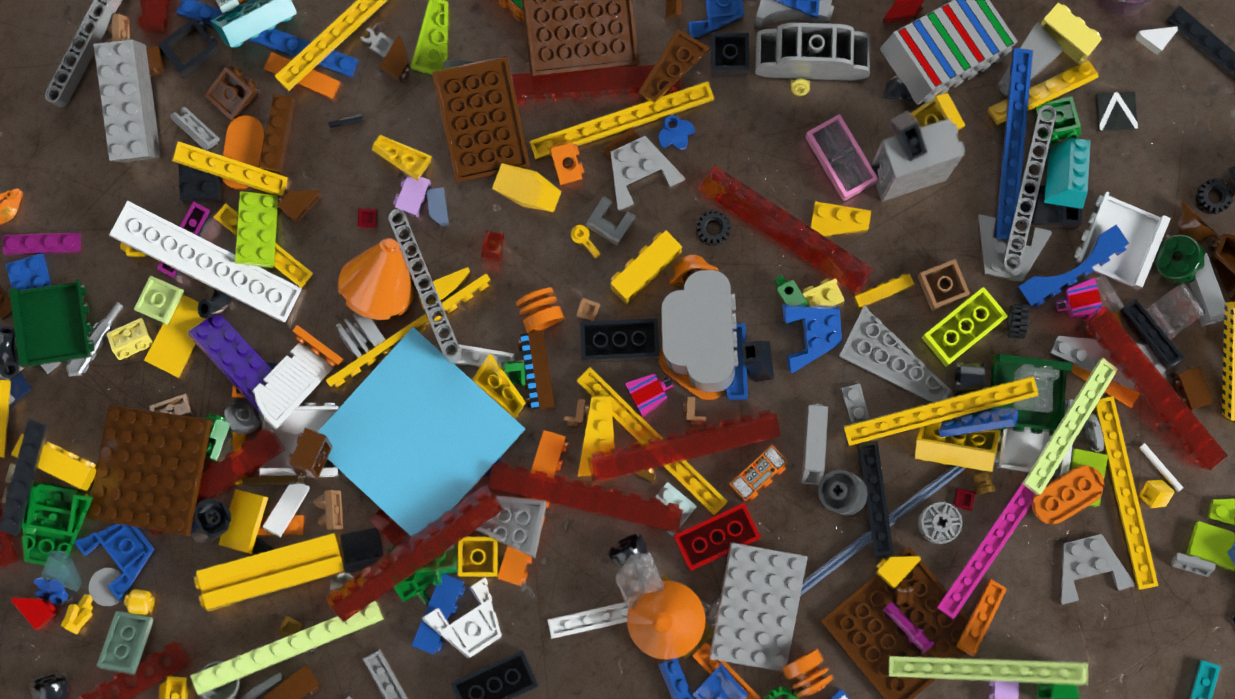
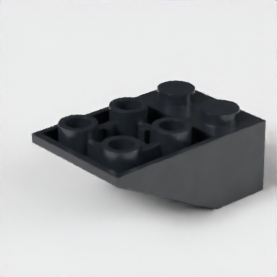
M1033 186L1024 187L1026 193L1031 194L1035 192ZM1039 186L1031 225L1077 229L1082 224V209L1044 203L1045 186ZM1023 203L1021 204V210L1028 212L1030 211V206Z

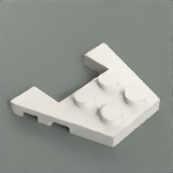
M486 578L469 587L479 606L449 625L439 608L422 618L424 622L467 658L472 657L501 637L496 613H494L491 603V594L488 592Z

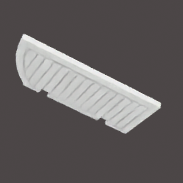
M301 342L290 351V354L293 355L292 359L285 356L263 379L267 384L263 386L259 383L252 391L261 414L275 429L288 418L334 369L332 365Z

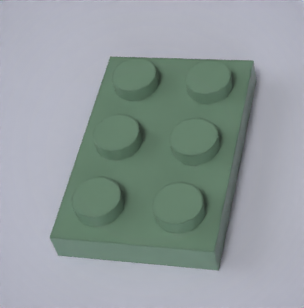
M116 611L97 666L101 669L135 675L154 620L148 616Z

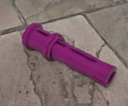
M893 602L883 609L906 633L908 641L910 643L913 642L920 649L922 655L934 644V641H930L922 633V629H917Z

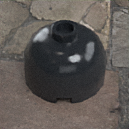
M893 76L887 81L884 90L885 99L914 101L908 88L898 76Z
M632 534L620 540L618 547L614 549L612 546L608 551L609 558L618 568L637 570L646 559L647 545L641 534H639V537L637 534Z
M56 673L34 680L35 684L33 686L31 683L29 684L32 698L66 699L70 691L67 674L61 673L62 676L55 677Z

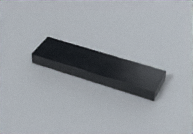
M1137 299L1120 310L1167 370H1170L1185 359Z

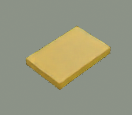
M235 489L229 508L231 522L228 530L221 535L218 545L251 554L268 497Z

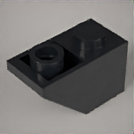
M770 341L742 343L743 363L756 382L773 380Z

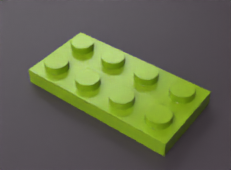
M240 191L234 264L273 268L278 195Z

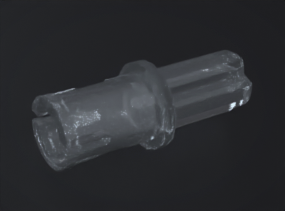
M1104 275L1097 278L1096 284L1104 295L1103 299L1106 298L1113 312L1124 307V304L1115 292L1117 290L1112 288Z

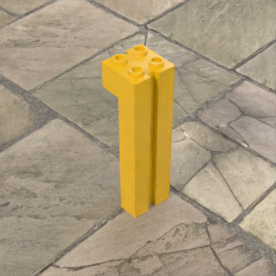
M333 533L196 571L197 576L194 577L196 588L202 591V595L199 596L201 607L206 608L209 612L230 606L236 602L344 572V567L336 537Z

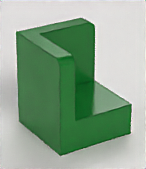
M520 360L501 362V368L512 384L525 385L524 362Z

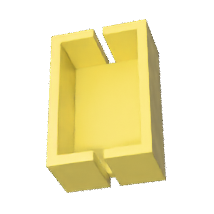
M1057 3L1040 25L1064 49L1063 52L1080 65L1096 48L1102 38L1096 30L1087 27L1083 19L1075 17L1070 13L1071 11L1067 6Z

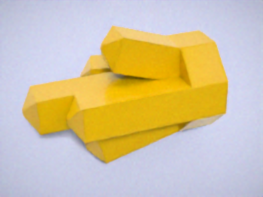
M84 594L78 605L72 604L68 606L65 618L61 623L62 627L78 634L81 627L92 616L91 610L93 606L91 602L93 599L91 595Z

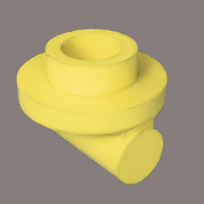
M802 78L791 80L790 87L792 93L797 96L807 94L810 90V80Z

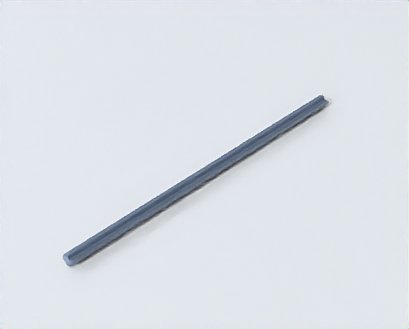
M955 465L951 466L888 515L890 527L966 468ZM870 529L804 579L800 596L872 541Z

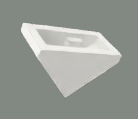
M1177 27L1142 30L1135 37L1138 42L1158 55L1178 29Z

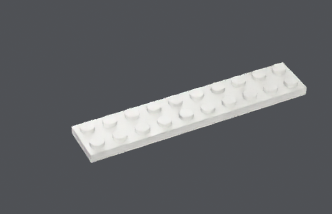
M129 201L125 204L109 235L282 323L286 322L302 288L258 266L234 264V254Z

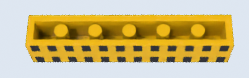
M1235 302L1224 303L1222 415L1231 421H1235Z

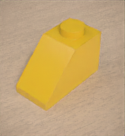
M919 556L890 557L887 560L883 558L876 565L878 570L875 573L890 587L895 588L921 558Z

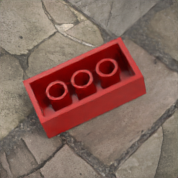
M745 503L673 536L689 572L729 554L731 542L749 545L761 539Z

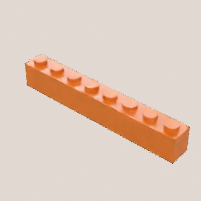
M546 430L543 431L522 498L543 500L547 503L546 508H549L551 497H548L550 489H555L557 479L554 478L556 471L560 472L563 463L560 457L562 453H566L569 442H566V436ZM507 545L497 579L518 586L521 585V582L525 583L528 575L525 569L527 564L531 565L533 557Z

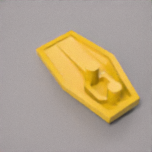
M504 163L501 164L492 189L522 207L554 212L562 193L561 190L537 171Z

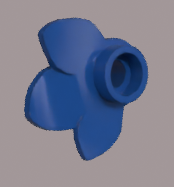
M669 115L663 120V129L659 133L660 145L662 148H667L672 144L677 149L685 150L688 144L687 135L695 133V128L689 121L680 120L676 115ZM674 122L676 126L671 128L668 124Z
M46 578L34 579V583L39 588L34 593L36 596L50 600L57 605H62L67 601L68 594L59 581Z

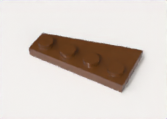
M677 29L638 94L655 104L710 50V47Z

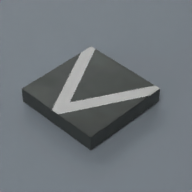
M1135 92L1096 94L1099 131L1138 129Z

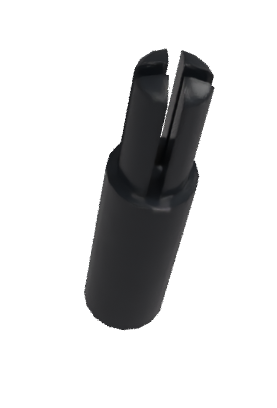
M362 113L343 117L339 120L330 121L329 127L333 128L364 122Z

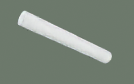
M1145 443L1142 444L1139 449L1171 486L1179 492L1183 486Z

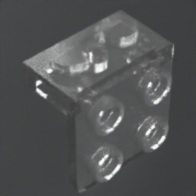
M1184 283L1178 285L1147 308L1150 316L1158 323L1169 339L1176 336L1206 313L1205 309Z
M1032 364L1022 365L1014 372V381L1034 376L1039 395L1014 402V408L1017 410L1047 413L1052 411L1053 381L1059 378V370L1053 369L1051 366L1035 368Z
M650 553L630 555L616 575V583L620 587L623 600L628 608H633L644 593L660 591L664 587Z

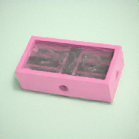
M840 114L806 133L805 138L843 202L877 183L878 177Z

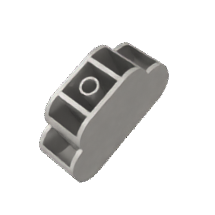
M786 23L779 25L777 29L761 30L756 34L755 73L768 78L865 79L870 75L871 36L868 33L854 31L853 27L843 24Z
M702 270L690 275L685 282L684 290H677L666 296L661 308L662 343L666 363L675 373L689 374L692 385L703 392H719L728 388L734 380L735 366H738L737 350H734V348H737V333L733 331V329H737L736 312L732 313V311L736 310L735 294H731L728 278L716 270Z

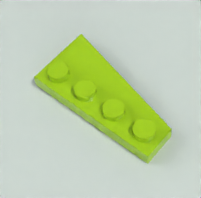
M429 0L410 68L432 75V71L442 69L443 62L448 59V1Z

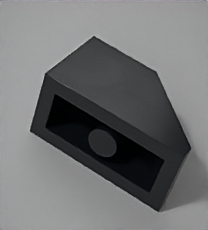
M908 111L890 120L894 134L909 161L927 153L919 123Z

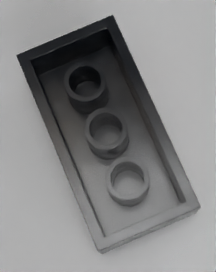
M657 318L580 322L582 363L659 359Z
M523 650L450 683L457 699H512L539 686Z

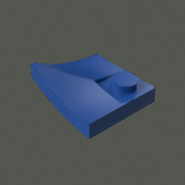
M721 663L692 695L696 699H745L748 693L733 679Z

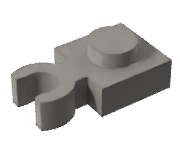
M367 28L366 31L371 36L369 38L361 36V40L366 44L371 43L370 49L385 58L394 41L381 32L378 36H375L374 31Z

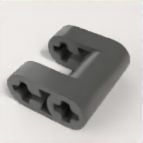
M604 196L588 219L585 227L619 246L635 221L636 215L628 211L618 226L603 218L612 204V201Z

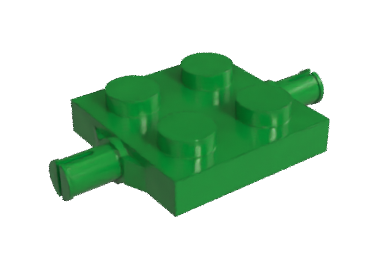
M440 523L436 528V534L429 536L419 545V575L433 574L434 585H437V582L438 585H441L442 574L458 573L459 535L444 534V524Z
M395 546L391 547L392 550L388 549L387 551L394 560L388 567L382 570L404 603L412 597L419 596L423 604L426 605L427 602H430V598L425 593V590L433 583V574L419 575V554L415 548L407 554L400 555Z

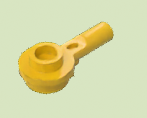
M576 225L571 230L572 240L575 243L584 244L596 259L601 253L589 240L588 228L584 225Z

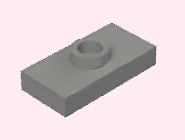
M1177 553L1172 558L1170 565L1208 577L1215 570V563L1201 560L1197 556H1188Z

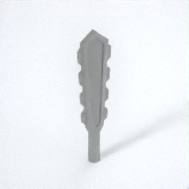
M116 302L107 317L100 322H96L92 333H89L90 340H93L95 347L92 357L67 361L66 369L69 377L81 376L82 373H86L89 368L88 363L94 360L97 355V349H101L103 346V339L107 337L106 333L111 332L112 321L123 307L121 304Z

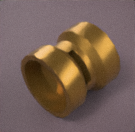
M991 472L972 476L973 482L977 486L975 489L977 495L996 491L991 481L993 478Z

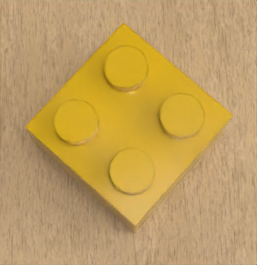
M458 537V576L498 577L499 541L491 537Z

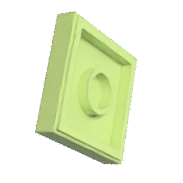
M150 275L133 310L168 325L184 290Z

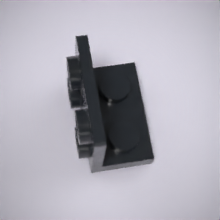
M378 528L340 535L345 564H343L345 573L385 566Z

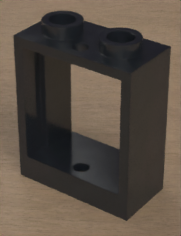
M195 18L158 44L183 78L220 52L216 47L219 45L213 35L209 37L206 33L207 27L202 21L198 23ZM197 28L209 44V47L183 65L170 49V46Z

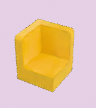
M1150 480L1144 485L1139 497L1151 508L1166 507L1175 491L1163 480Z

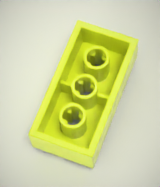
M982 287L921 338L943 365L947 367L1004 321L1008 315L988 291ZM981 312V318H977L976 314ZM966 324L968 326L967 329L962 330V325ZM947 336L953 337L952 343L946 340Z

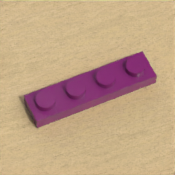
M81 234L3 235V254L81 253Z

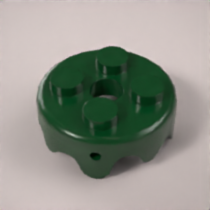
M1175 235L1163 241L1159 246L1155 256V265L1159 273L1170 282L1191 283L1195 280V274L1204 268V255L1206 253L1194 238L1187 235ZM1177 254H1183V258L1180 261H1174Z

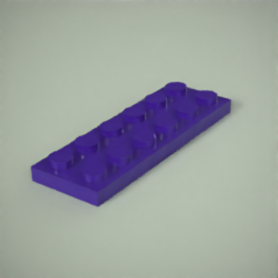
M222 315L208 318L189 330L188 336L261 414L252 391L259 383L263 386L267 384L263 379L272 369Z

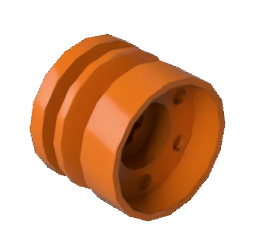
M553 288L532 291L516 301V307L522 308L519 310V314H529L523 320L527 333L544 330L564 320L565 317L561 307L550 306L557 301L555 296L550 297L554 294Z
M818 649L782 667L787 679L795 677L798 679L792 685V688L795 689L799 686L803 688L795 693L797 698L811 695L821 690L834 679L832 674L825 677L822 676L829 668H818V665L824 661Z

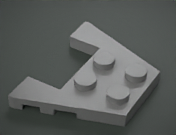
M646 136L610 152L618 211L634 204L626 186L661 170L669 187L685 180V177Z
M979 214L978 223L984 275L1022 283L1052 231L1035 227L1030 246H1025L1019 270L1009 273L1003 267L1008 241L992 237L996 218ZM1011 242L1014 249L1022 247V244ZM1009 259L1007 260V265L1010 268H1015L1017 261Z
M1102 534L1063 544L1061 605L1079 601L1074 580L1111 571L1117 591L1135 586V583Z

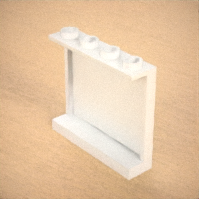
M1106 192L1097 199L1095 206L1098 208L1096 213L1093 212L1088 221L1091 224L1089 230H1085L1081 238L1084 241L1082 247H1078L1074 255L1077 258L1075 264L1081 265L1091 254L1098 236L1117 224L1129 242L1125 247L1127 250L1118 256L1113 254L1109 257L1110 261L1103 266L1097 264L1093 267V272L1133 289L1140 290L1145 283L1171 218L1164 215L1158 217L1108 196L1109 192Z
M1073 399L1065 400L1064 416L1073 403ZM1006 427V430H1001L999 435V448L995 458L996 467L1029 472L1052 436L1049 435V432L1042 431V434H1032L1031 430L1024 429V432L1012 431L1013 428ZM1072 445L1053 476L1060 477L1069 471Z
M304 403V406H298L277 429L271 426L263 417L262 468H260V477L299 475L295 473L289 464V456L291 451L296 449L298 435L301 432L303 433L305 428L318 432L340 407L335 406V403H324V406H316V403ZM327 459L319 477H340V470Z

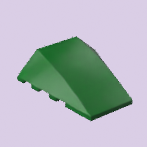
M33 482L22 523L24 562L63 569L93 497L80 489L45 482Z

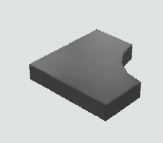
M278 672L252 688L241 699H257L284 679L281 672Z

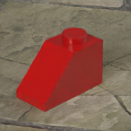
M896 0L882 22L884 24L910 21L914 16L918 17L924 9L922 7L924 0Z
M11 599L12 603L35 630H41L58 615L55 611L57 609L50 600Z

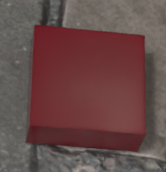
M358 208L357 227L377 229L378 209Z
M956 488L953 506L972 511L976 492Z

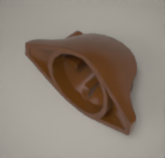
M1184 201L1181 202L1182 214L1178 221V229L1181 235L1190 236L1199 244L1207 237H1219Z

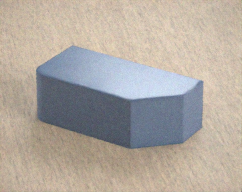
M444 188L427 190L430 219L439 226L449 225Z

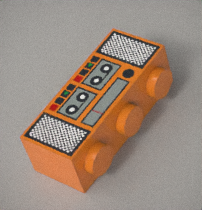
M771 445L738 475L729 486L744 502L747 499L751 502L758 495L757 490L761 486L765 489L773 482L771 479L773 475L777 473L779 476L787 469L785 464L788 461Z

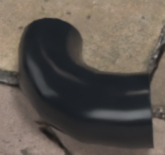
M214 288V293L210 299H203L199 302L198 314L202 318L219 316L228 308L232 297Z
M0 326V373L2 377L9 379L15 377L20 370L14 351L15 330L8 326Z

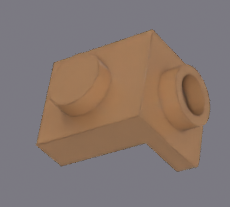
M687 397V402L683 401V413H686V422H690V425L701 426L702 422H706V417L695 416V397Z
M578 399L575 418L564 416L563 421L567 422V426L578 427L579 424L583 425L584 416L588 417L589 410L586 400Z

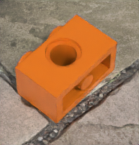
M569 140L549 146L559 184L563 185L582 179L581 174L584 173L582 163L577 161L576 156L579 155L577 144H573ZM565 158H572L570 166H563L562 162Z

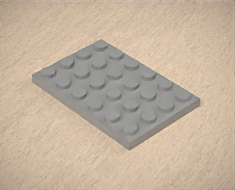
M731 542L709 655L710 659L783 671L782 667L788 663L808 556Z

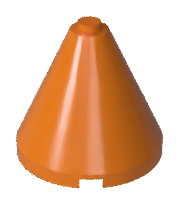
M383 239L348 261L340 272L338 278L339 294L343 295L347 301L346 305L357 314L375 320H388L390 316L396 314L400 316L406 312L413 301L415 285L400 246L394 239Z
M658 581L641 589L633 598L627 615L628 630L636 646L647 655L658 659H675L689 653L700 641L706 623L704 607L699 597L690 588L675 581Z

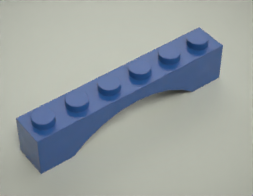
M1116 224L1098 236L1091 254L1077 268L1058 276H1034L1018 286L1017 289L1029 308L1033 305L1038 307L1046 302L1044 298L1048 295L1054 297L1061 292L1060 288L1064 285L1069 287L1076 283L1078 276L1082 274L1084 277L1094 271L1093 267L1097 264L1103 266L1110 261L1109 257L1113 254L1118 256L1127 250L1125 247L1129 242Z

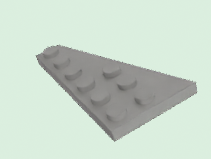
M864 305L839 357L930 403L947 399L951 390Z
M1057 336L1049 353L1089 372L1093 371L1099 359L1104 358L1118 368L1111 381L1134 390L1152 400H1157L1169 371L1147 344Z
M467 493L447 517L535 558L547 503L543 500Z

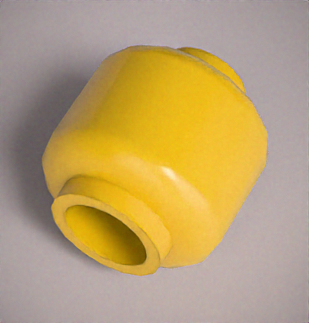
M133 589L129 595L126 594L124 606H127V610L131 614L146 616L149 612H152L155 598L152 597L150 591Z

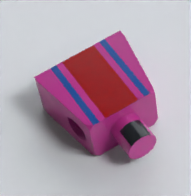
M1095 278L1066 289L1063 292L1064 299L1055 301L1056 310L1058 312L1067 310L1070 318L1093 317L1104 313Z
M655 374L625 383V387L642 418L666 401L667 396L664 391L674 386L669 376L658 381Z

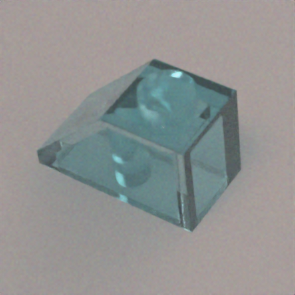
M53 551L49 555L41 577L48 580L55 579L63 586L78 591L83 582L72 558L62 551Z

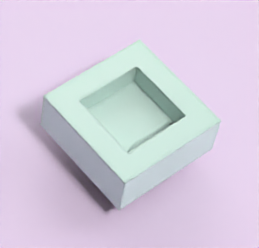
M216 0L223 13L230 12L240 5L238 0Z

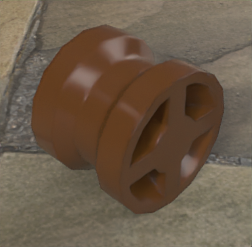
M896 586V605H901L902 603L913 604V586Z

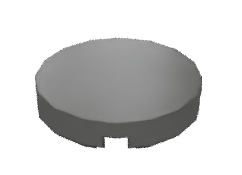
M1092 413L1084 424L1085 433L1088 441H1092L1090 445L1092 451L1100 452L1104 449L1102 430L1097 417Z
M115 568L98 570L89 582V593L92 599L102 606H114L121 603L125 599L126 594L123 599L117 600L108 588V585L123 573Z

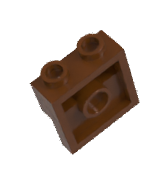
M236 66L225 67L204 95L230 120H234L259 92L256 88L257 84L249 78L245 79L242 76L243 71Z

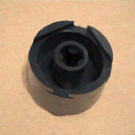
M960 362L956 364L954 380L958 381H956V387H954V397L984 388V363Z
M212 498L205 499L195 506L190 535L197 543L213 542L228 530L231 514L227 506Z

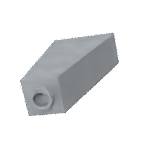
M1038 22L1034 25L1020 48L1033 50L1030 81L1064 50ZM1011 64L998 83L999 90L1005 96L1009 93Z
M1206 253L1204 255V268L1195 274V280L1190 283L1201 326L1224 320L1225 301Z
M822 404L809 405L807 410L801 483L820 485L825 470L828 407Z

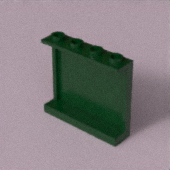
M76 279L77 282L20 291L17 288L9 289L19 365L22 368L92 357L95 347L93 340H90L89 333H92L91 322H87L86 315L89 314V306L84 301L87 290L86 285L82 284L80 279Z
M1005 354L994 355L992 358L990 387L1034 376L1039 395L990 409L1016 408L1019 415L1015 426H1010L1013 428L1012 431L1024 432V429L1031 430L1032 434H1042V431L1049 432V435L1052 436L1064 417L1067 372L1072 371V363ZM1006 427L997 428V429H998V430H1006Z

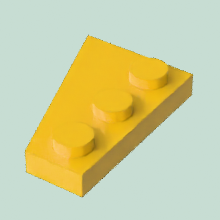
M382 135L377 138L372 147L374 152L417 181L432 159V156Z
M815 201L809 239L868 231L871 211Z
M492 354L487 356L472 381L515 418L526 402Z

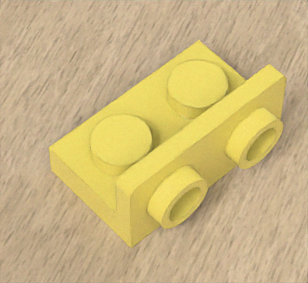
M827 278L821 281V285L814 288L812 285L805 288L802 294L808 302V307H814V305L836 306L843 303L845 300L837 285V279L831 280V278Z
M142 318L106 333L111 349L118 360L145 350L153 344Z

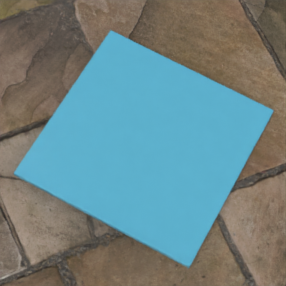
M412 327L321 427L318 433L326 435L333 446L327 459L421 545L523 433L525 428L454 363L447 362L443 353Z

